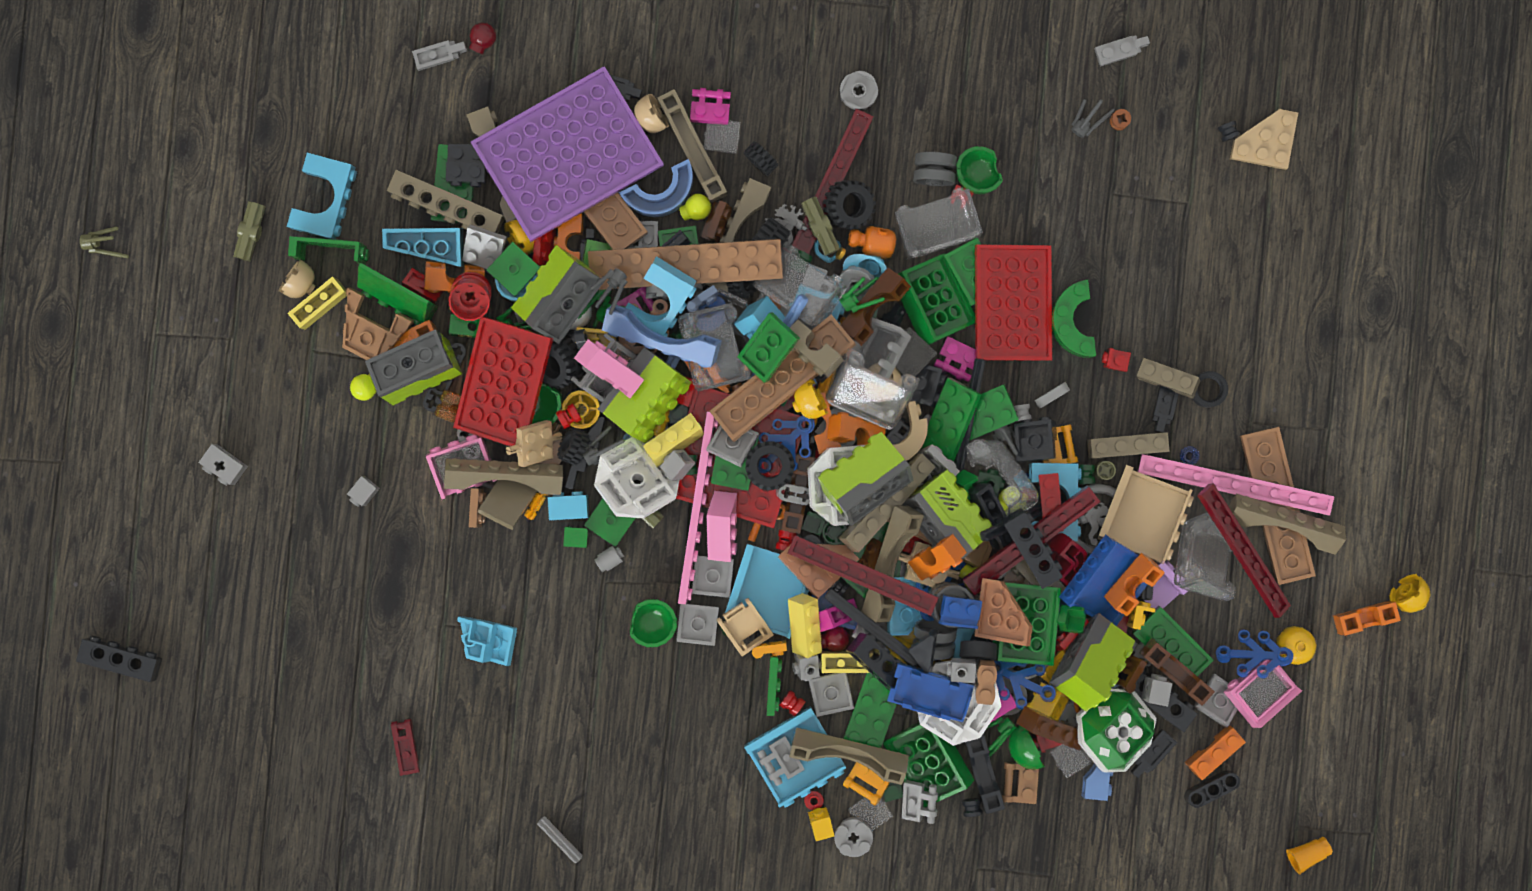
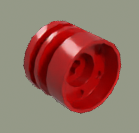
M477 272L462 273L454 279L451 286L449 307L452 313L462 320L475 321L482 318L490 306L491 285L482 274Z

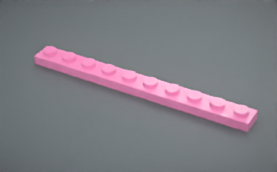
M707 412L678 599L679 604L685 605L692 598L693 589H690V582L694 581L696 570H693V562H697L698 551L695 550L696 543H700L701 532L698 529L699 524H703L704 513L701 510L702 505H706L707 494L704 493V490L710 481V475L707 474L708 467L712 466L713 455H710L706 448L713 438L714 428L717 429L718 427L717 420L710 412Z
M1141 454L1138 472L1145 475L1204 488L1208 484L1214 483L1218 491L1235 495L1237 493L1253 499L1330 515L1334 496Z

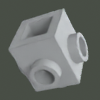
M794 653L795 663H792L794 674H797L800 680L810 681L813 678L820 677L821 661L818 655L807 659Z

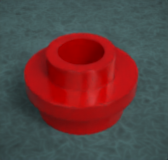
M811 791L804 798V803L810 810L821 808L824 802L823 796L818 791ZM812 798H816L818 802L816 804H812L810 800Z

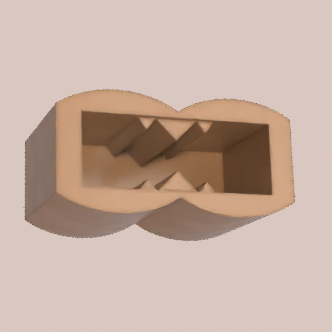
M979 660L976 670L978 679L975 685L976 701L978 704L992 705L995 700L996 664L992 660Z

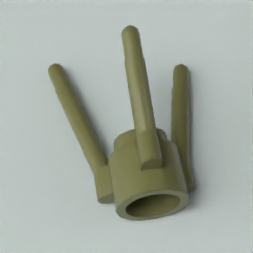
M118 227L89 232L80 236L81 248L89 250V253L129 258L127 254L96 248L100 246V241L114 239L113 236L98 237V235L116 231L119 229Z

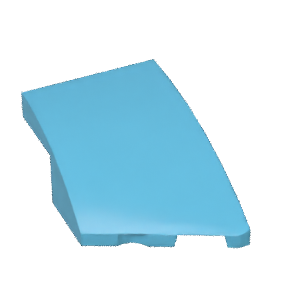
M458 616L457 620L461 624L463 633L461 638L465 646L464 651L467 659L481 663L491 661L505 666L511 665L517 628L491 621Z

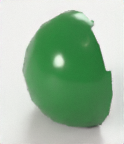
M974 146L965 150L959 156L956 165V176L964 189L974 194H986L994 191L1002 183V175L998 173L996 168L997 158L995 152L986 147Z
M543 382L532 424L544 420L551 421L553 424L558 419L556 412L562 410L563 401L560 392L554 387H549L548 384L545 385Z
M645 599L636 604L630 624V636L635 642L645 647H658L673 637L677 628V618L673 609L666 602L658 599Z
M1018 725L1009 737L1008 747L1011 757L1018 765L1025 769L1037 770L1044 768L1045 766L1039 758L1041 757V751H1038L1028 730Z

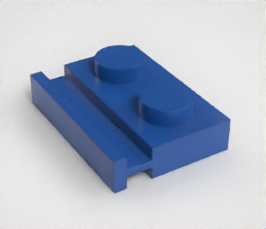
M943 595L939 624L978 629L977 623L980 619L982 601Z

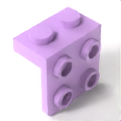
M1168 561L1164 564L1156 562L1165 573L1153 586L1152 600H1144L1155 609L1158 606L1163 609L1179 594L1184 595L1189 591L1186 587L1188 584L1186 580L1180 575L1177 577L1173 572L1175 568Z

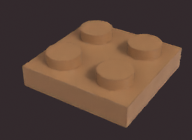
M471 488L469 527H482V523L486 521V517L478 513V509L487 497L484 489Z

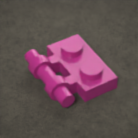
M700 88V90L693 89L692 97H700L699 102L692 101L690 122L728 125L730 104H722L723 99L730 100L731 92H725L723 89H717V91L706 90V88ZM706 98H715L717 102L708 103L705 100Z
M947 336L939 353L946 358L944 362L936 359L934 366L956 376L955 378L960 381L963 379L969 382L971 375L966 373L965 370L966 368L973 370L976 349ZM951 360L961 364L960 368L957 369L949 365Z

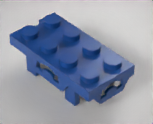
M902 663L897 664L894 677L897 678L895 687L891 686L887 701L902 705L903 708L949 721L950 719L959 722L964 721L972 697L973 683L951 682V677L934 672L925 673L920 668Z

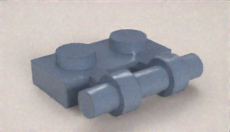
M713 285L687 303V310L690 314H696L699 311V307L704 304L709 306L717 301L719 294L715 286Z

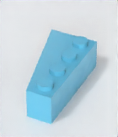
M463 228L382 229L384 249L459 267L464 266V261H462L464 251Z

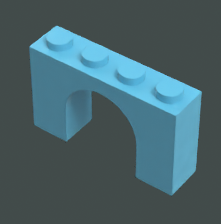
M307 153L302 171L308 175L328 180L334 188V201L326 211L318 214L292 208L287 227L326 239L336 240V237H339L341 233L340 222L346 215L347 209L345 204L351 197L352 190L350 186L351 182L355 181L357 171H355V167L352 164Z
M656 256L644 279L667 294L670 300V309L660 315H651L629 302L625 308L632 310L634 315L650 330L667 337V329H672L677 321L675 316L678 312L682 314L687 305L685 300L687 297L691 299L697 289L694 285L697 280Z
M1029 464V483H1039L1038 475L1058 473L1059 486L1065 493L1067 500L1081 490L1078 487V480H1081V468H1078V464ZM1078 519L1059 533L1066 534L1072 540L1078 541V538L1081 536V527L1078 526ZM1034 521V522H1032V523H1031L1032 526L1035 525V524H1036L1037 522H1039V521Z

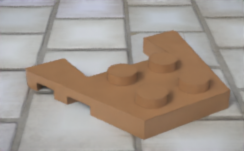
M351 287L347 288V304L345 305L346 323H344L342 348L365 360L371 359L390 350L410 328L414 320L401 313H397L391 328L388 329L359 314L358 312L365 295Z

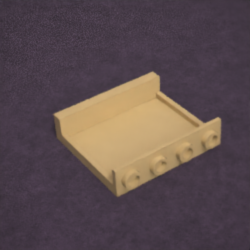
M1126 465L1097 539L1102 540L1106 534L1139 555L1143 553L1154 561L1164 564L1166 560L1170 561L1174 550L1170 548L1172 543H1177L1180 532L1177 530L1179 525H1183L1186 520L1187 514L1184 512L1186 506L1190 507L1194 497L1191 496L1193 490L1186 491L1133 470L1134 467Z

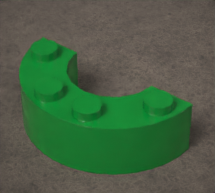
M1088 280L1077 282L1065 289L1057 297L1052 307V333L1056 341L1067 352L1083 358H1093L1096 356L1094 337L1081 334L1076 329L1073 321V314L1077 305L1090 299Z

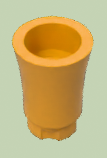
M1321 837L1318 840L1314 839L1306 844L1286 850L1287 857L1298 874H1302L1311 866L1326 859L1333 852L1325 837Z

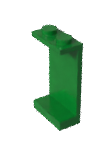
M293 236L289 238L288 256L296 260L301 259L305 261L306 246L355 249L354 261L366 265V261L369 260L370 256L367 246L356 241Z

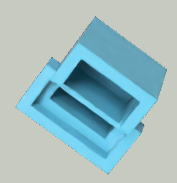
M766 296L748 305L734 325L743 335L747 334V337L750 339L769 313L773 312L782 322L785 316L771 299Z

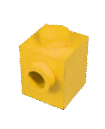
M826 807L816 808L808 812L816 841L834 837L830 816Z

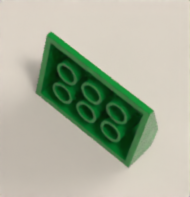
M946 253L898 274L911 286L901 298V301L923 347L975 324V314L943 257Z
M359 264L357 287L362 290V294L370 299L372 296L379 299L377 303L386 308L389 305L395 308L394 312L396 314L401 313L410 316L416 325L428 320L431 321L439 306L366 265Z
M1004 582L1033 628L1030 646L992 640V643L997 644L996 661L1054 666L1061 588L1047 586L1042 589L1040 585Z
M920 722L883 741L886 750L909 755L904 782L909 780L924 783V791L927 792L929 791V785L937 786L938 800L936 802L967 789L974 781L956 746L951 745L921 726ZM923 800V807H927L928 800Z

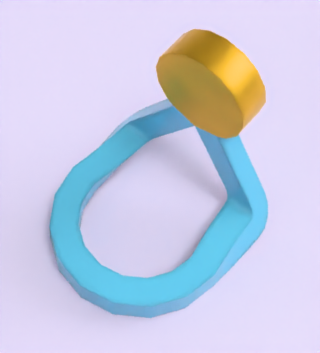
M818 240L814 243L815 254L827 263H831L836 258L841 260L845 255L846 249L841 247L840 242L837 241L840 250L832 257H828L819 252Z

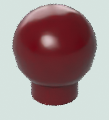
M485 22L475 24L470 31L471 44L469 49L483 55L485 49L492 47L496 41L495 29Z
M842 626L826 630L825 633L821 634L822 649L828 648L830 651L840 652L849 644V633Z

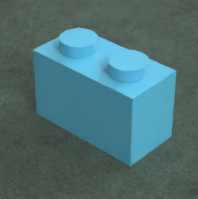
M583 491L572 492V496H564L563 492L561 495L548 497L549 520L589 518L588 495H583Z

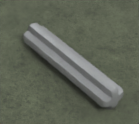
M545 816L538 821L537 825L575 864L582 859V854Z

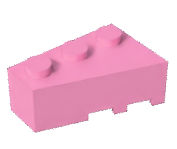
M588 339L574 359L631 398L644 379L627 366L629 362L621 356L616 358L618 355L608 348L605 351L606 347L599 341L593 343Z
M714 491L707 513L708 560L731 562L732 556L736 555L737 493Z

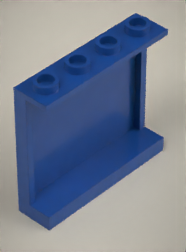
M1105 534L1059 597L1069 607H1083L1085 613L1091 617L1100 613L1117 626L1125 615L1115 610L1104 596L1139 554ZM1143 582L1138 585L1135 591L1136 598L1140 596L1148 584Z

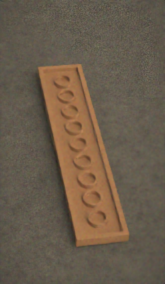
M781 239L588 251L589 268L600 278L605 276L610 269L614 270L615 268L626 274L627 284L624 288L651 287L654 285L645 280L644 277L656 256L697 280L695 284L783 279ZM608 279L604 281L598 290L608 288Z

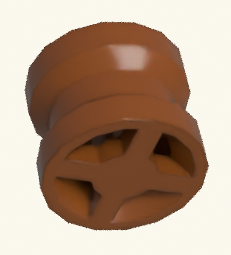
M1125 109L1115 111L1110 117V125L1117 131L1125 129L1131 122V115Z

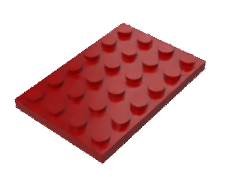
M975 245L976 358L990 361L1052 360L1051 246Z
M485 316L480 318L453 428L507 446L515 445L517 439L516 429L532 424L553 338Z

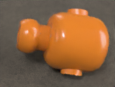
M875 226L867 227L864 233L857 229H852L848 236V245L851 247L861 246L862 252L865 255L889 259L895 250L896 234L890 229Z

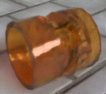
M443 389L440 397L441 404H437L434 415L454 423L461 395Z

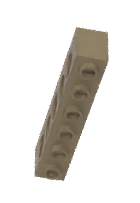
M395 170L387 189L392 194L391 198L400 202L402 199L409 201L408 205L419 209L420 206L426 208V213L435 217L440 214L444 216L445 221L451 224H455V222L461 223V228L467 230L470 224L477 226V218L483 216L485 217V223L477 227L498 234L505 219L499 213L398 170ZM413 186L414 193L407 196L406 189ZM426 194L432 195V200L429 203H424L423 201ZM448 201L450 203L449 209L442 211L441 204ZM461 209H467L468 214L465 218H459V211Z

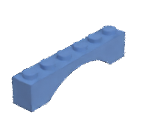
M616 305L612 315L609 314L611 306L606 309L602 331L608 332L607 334L610 336H619L625 338L628 342L643 344L648 349H658L663 354L678 356L683 361L696 362L704 368H711L717 361L722 340L704 334L689 339L665 337L646 327L630 309Z
M1117 684L1111 687L1112 689H1120ZM1094 763L1083 776L1081 796L1084 799L1108 801V796H1111L1112 785L1109 784L1110 776H1113V772H1102Z

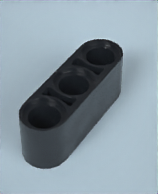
M1229 770L1222 771L1187 789L1184 798L1191 806L1195 808L1202 807L1237 789L1240 785V779ZM1228 776H1232V777H1233L1232 783L1229 784V785H1226V783H1225L1226 778H1227ZM1215 784V792L1209 793V786ZM1198 793V800L1191 802V796Z

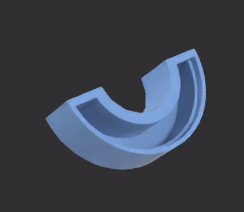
M689 159L671 167L673 172L672 183L663 193L656 195L647 194L635 184L619 192L622 199L633 211L647 217H663L674 213L687 201L693 187V172Z

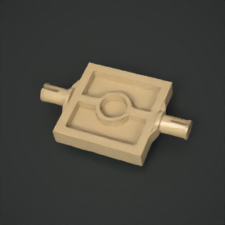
M548 420L517 428L516 444L506 447V453L508 455L517 453L518 466L521 467L552 459L553 442L561 440L562 437L560 436L562 434L560 432L552 434V422Z
M915 541L913 550L909 555L903 553L899 555L898 560L906 562L907 566L904 579L933 588L936 584L944 582L947 576L955 579L959 578L957 576L960 575L959 571L948 569L944 573L940 572L933 579L928 577L922 581L908 564V561L919 551L930 545Z

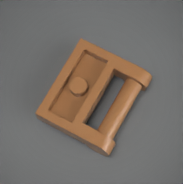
M1004 762L1006 774L1004 795H1002L1003 802L1036 804L1039 769H1025L1017 763ZM1013 770H1018L1017 795H1012Z

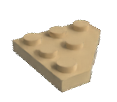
M1279 109L1233 141L1230 159L1287 170L1298 113Z

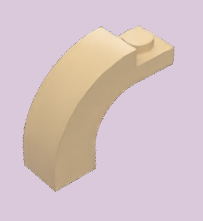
M915 401L906 403L910 422L909 433L903 441L893 445L906 461L921 449L928 429L927 418L919 419L921 409Z

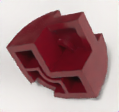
M1059 533L1047 541L1046 544L1049 545L1053 552L1050 555L1052 560H1057L1063 569L1060 571L1063 578L1059 580L1068 585L1087 560V552L1069 536ZM1042 560L1040 564L1042 566H1045L1047 564V560Z

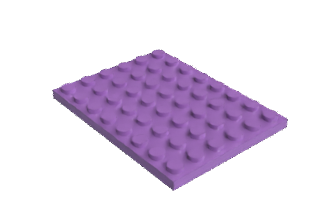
M605 66L471 141L473 148L530 242L664 166Z

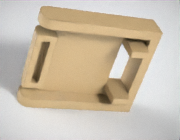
M749 598L745 599L748 604L746 607L741 602L723 614L724 622L720 617L716 619L741 656H744L753 650L754 647L759 646L774 635ZM759 630L762 635L746 645L743 640Z

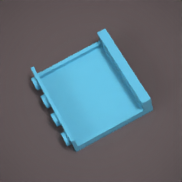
M747 544L725 613L741 602L746 607L748 604L745 599L749 598L771 631L790 639L788 599L801 593L808 595L809 590L778 558L779 553Z
M811 706L744 745L745 750L751 756L778 802L779 808L783 805L784 807L790 806L798 796H801V798L811 793L810 789L815 786L818 788L828 783L827 779L832 776L834 778L839 777L844 773L843 770L846 769L842 759L837 757L819 758L808 762L800 760L805 770L789 780L783 773L780 775L783 783L776 786L774 781H771L768 777L769 773L765 766L761 765L757 752L764 749L765 753L769 755L772 753L769 745L784 736L792 745L796 727L827 735ZM776 758L771 760L775 770L781 768Z

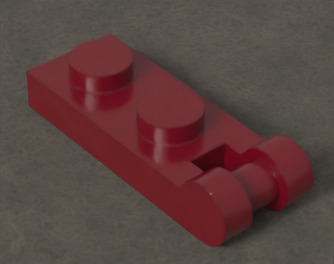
M405 719L404 722L399 723L398 721L391 722L400 776L420 772L412 720ZM405 729L406 735L400 736L399 731Z

